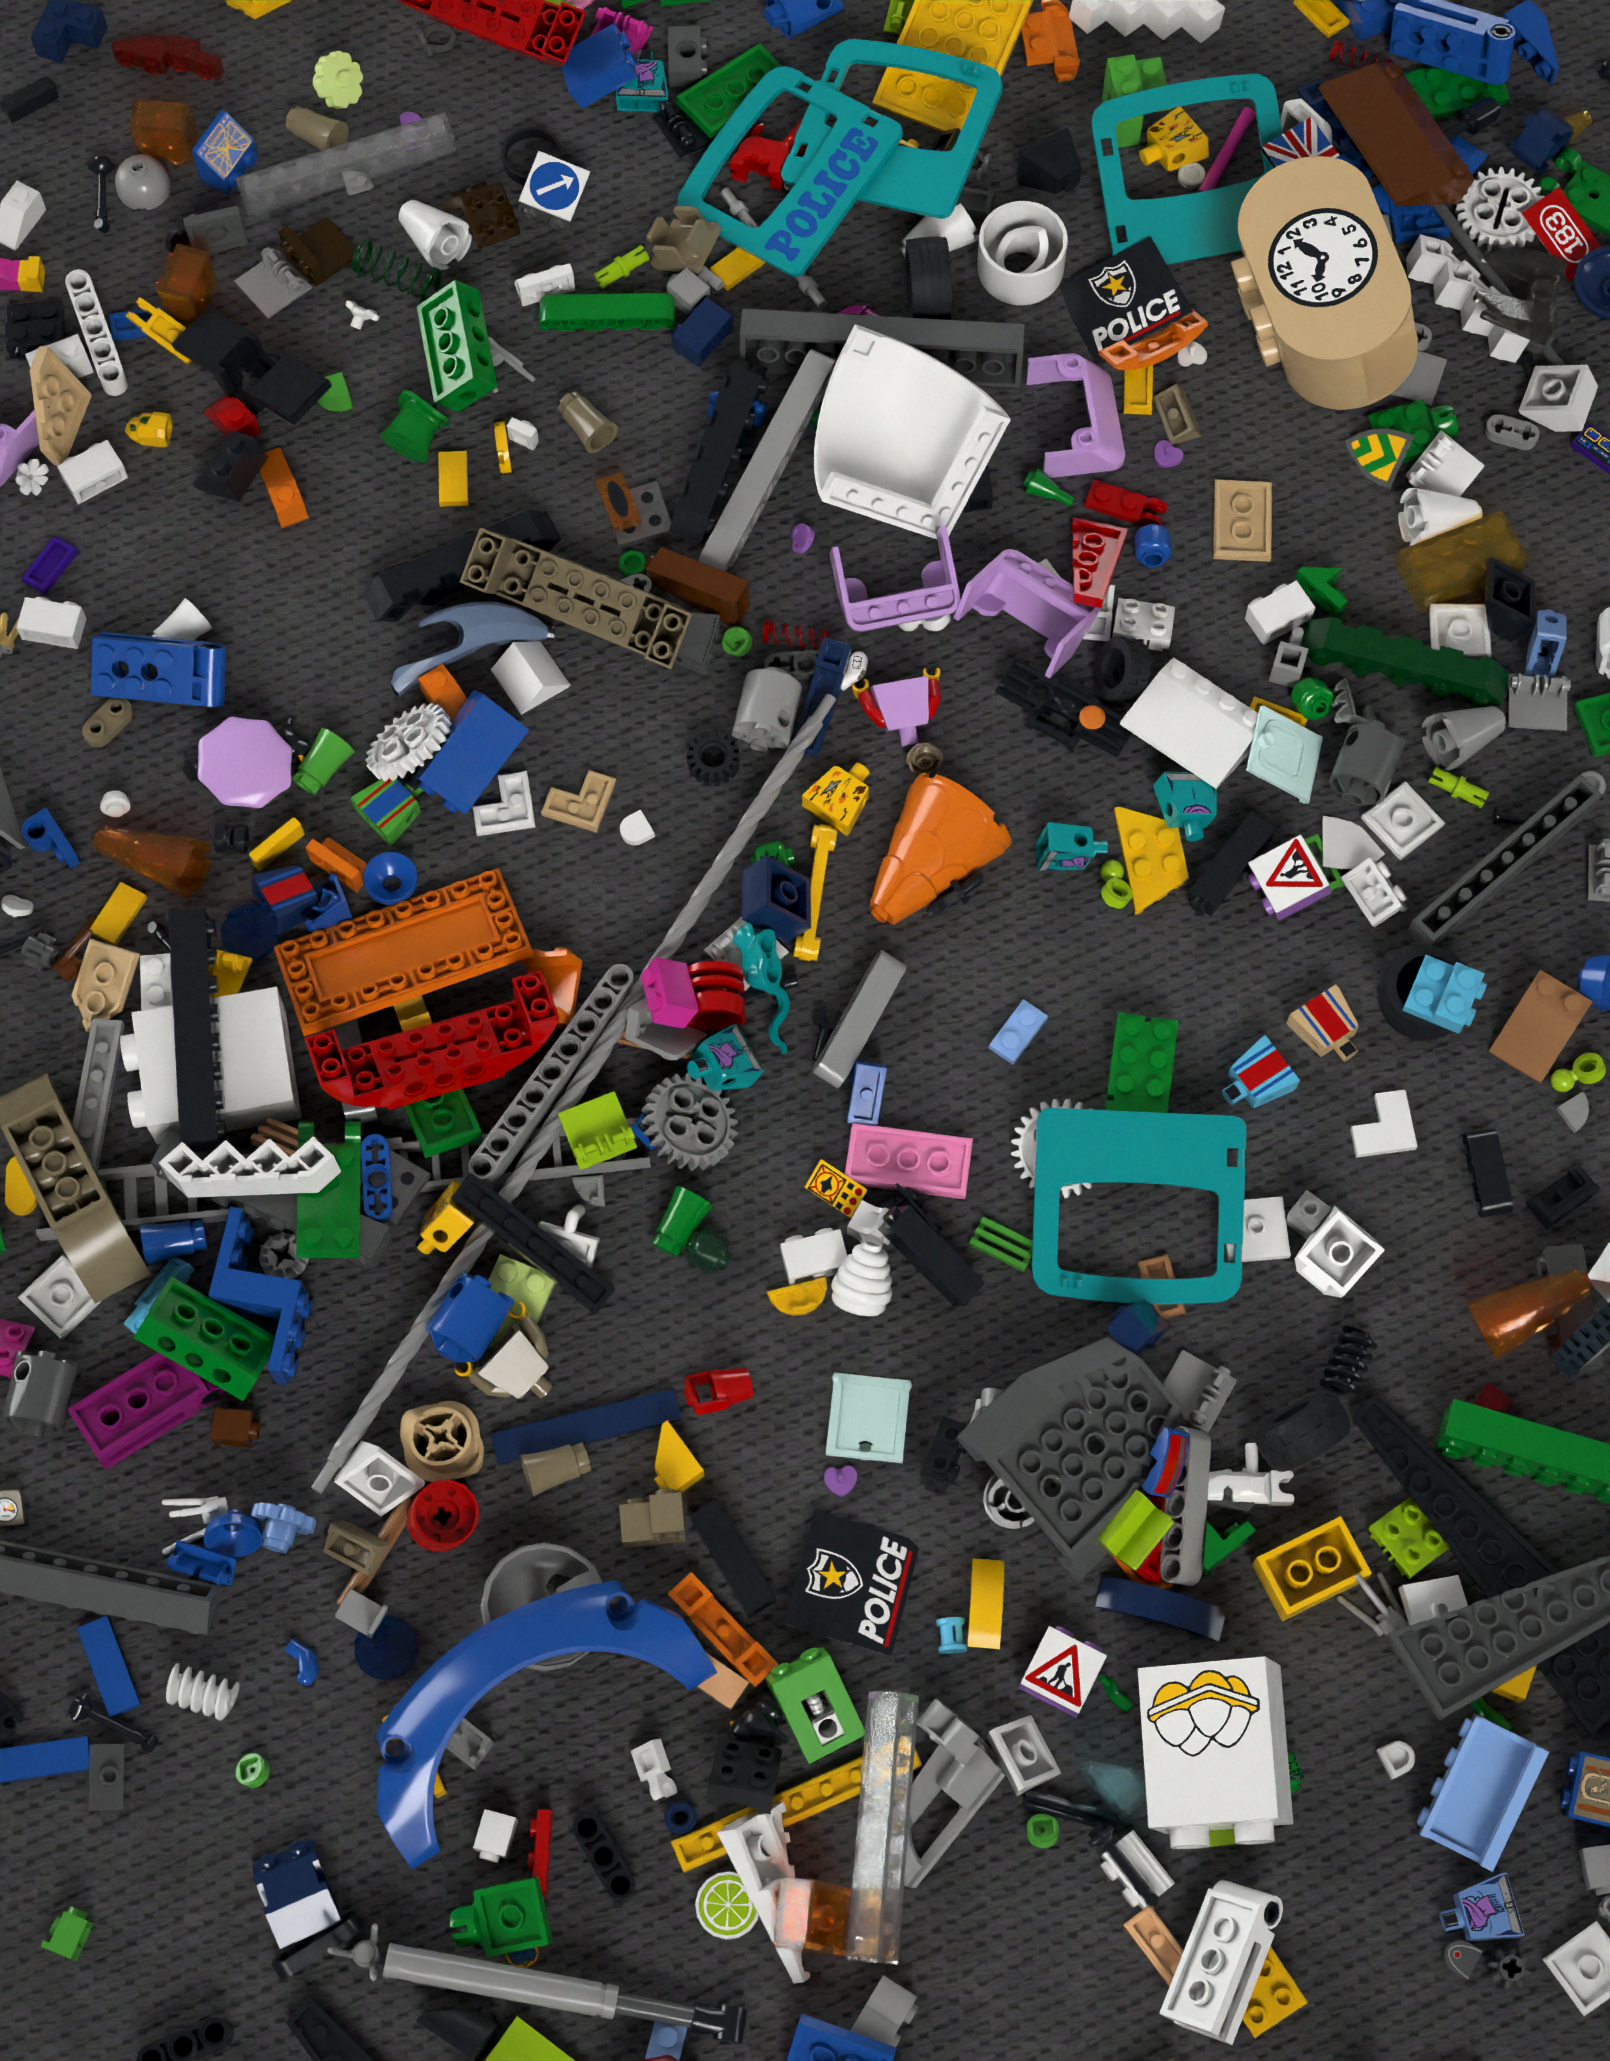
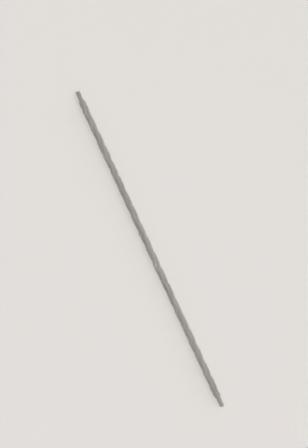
M826 694L814 714L808 716L806 723L792 740L783 758L768 777L759 795L754 799L740 820L735 832L727 840L711 869L703 877L687 906L681 911L668 931L663 943L657 948L644 970L655 957L672 960L683 943L687 931L696 923L707 906L711 894L720 886L731 869L735 857L744 849L755 832L759 820L763 818L777 798L782 784L789 779L801 761L805 749L813 742L823 726L822 721L836 701L834 696ZM641 975L618 1008L614 1018L595 1043L590 1055L569 1083L564 1095L559 1099L545 1120L539 1134L530 1143L516 1165L514 1172L498 1194L511 1205L534 1173L538 1161L547 1153L561 1131L562 1124L558 1113L578 1105L589 1083L596 1077L609 1057L614 1044L624 1034L627 1026L626 1013L629 1007L646 997L644 986L641 982ZM478 1223L462 1252L454 1260L441 1280L436 1292L428 1300L415 1320L409 1334L400 1343L387 1363L383 1374L374 1383L361 1403L356 1415L348 1423L327 1458L326 1465L311 1486L316 1492L322 1494L337 1469H342L350 1457L355 1444L362 1438L376 1417L382 1402L390 1395L405 1372L408 1362L415 1356L429 1335L426 1327L455 1280L462 1272L469 1273L484 1250L487 1240L494 1234L482 1223Z

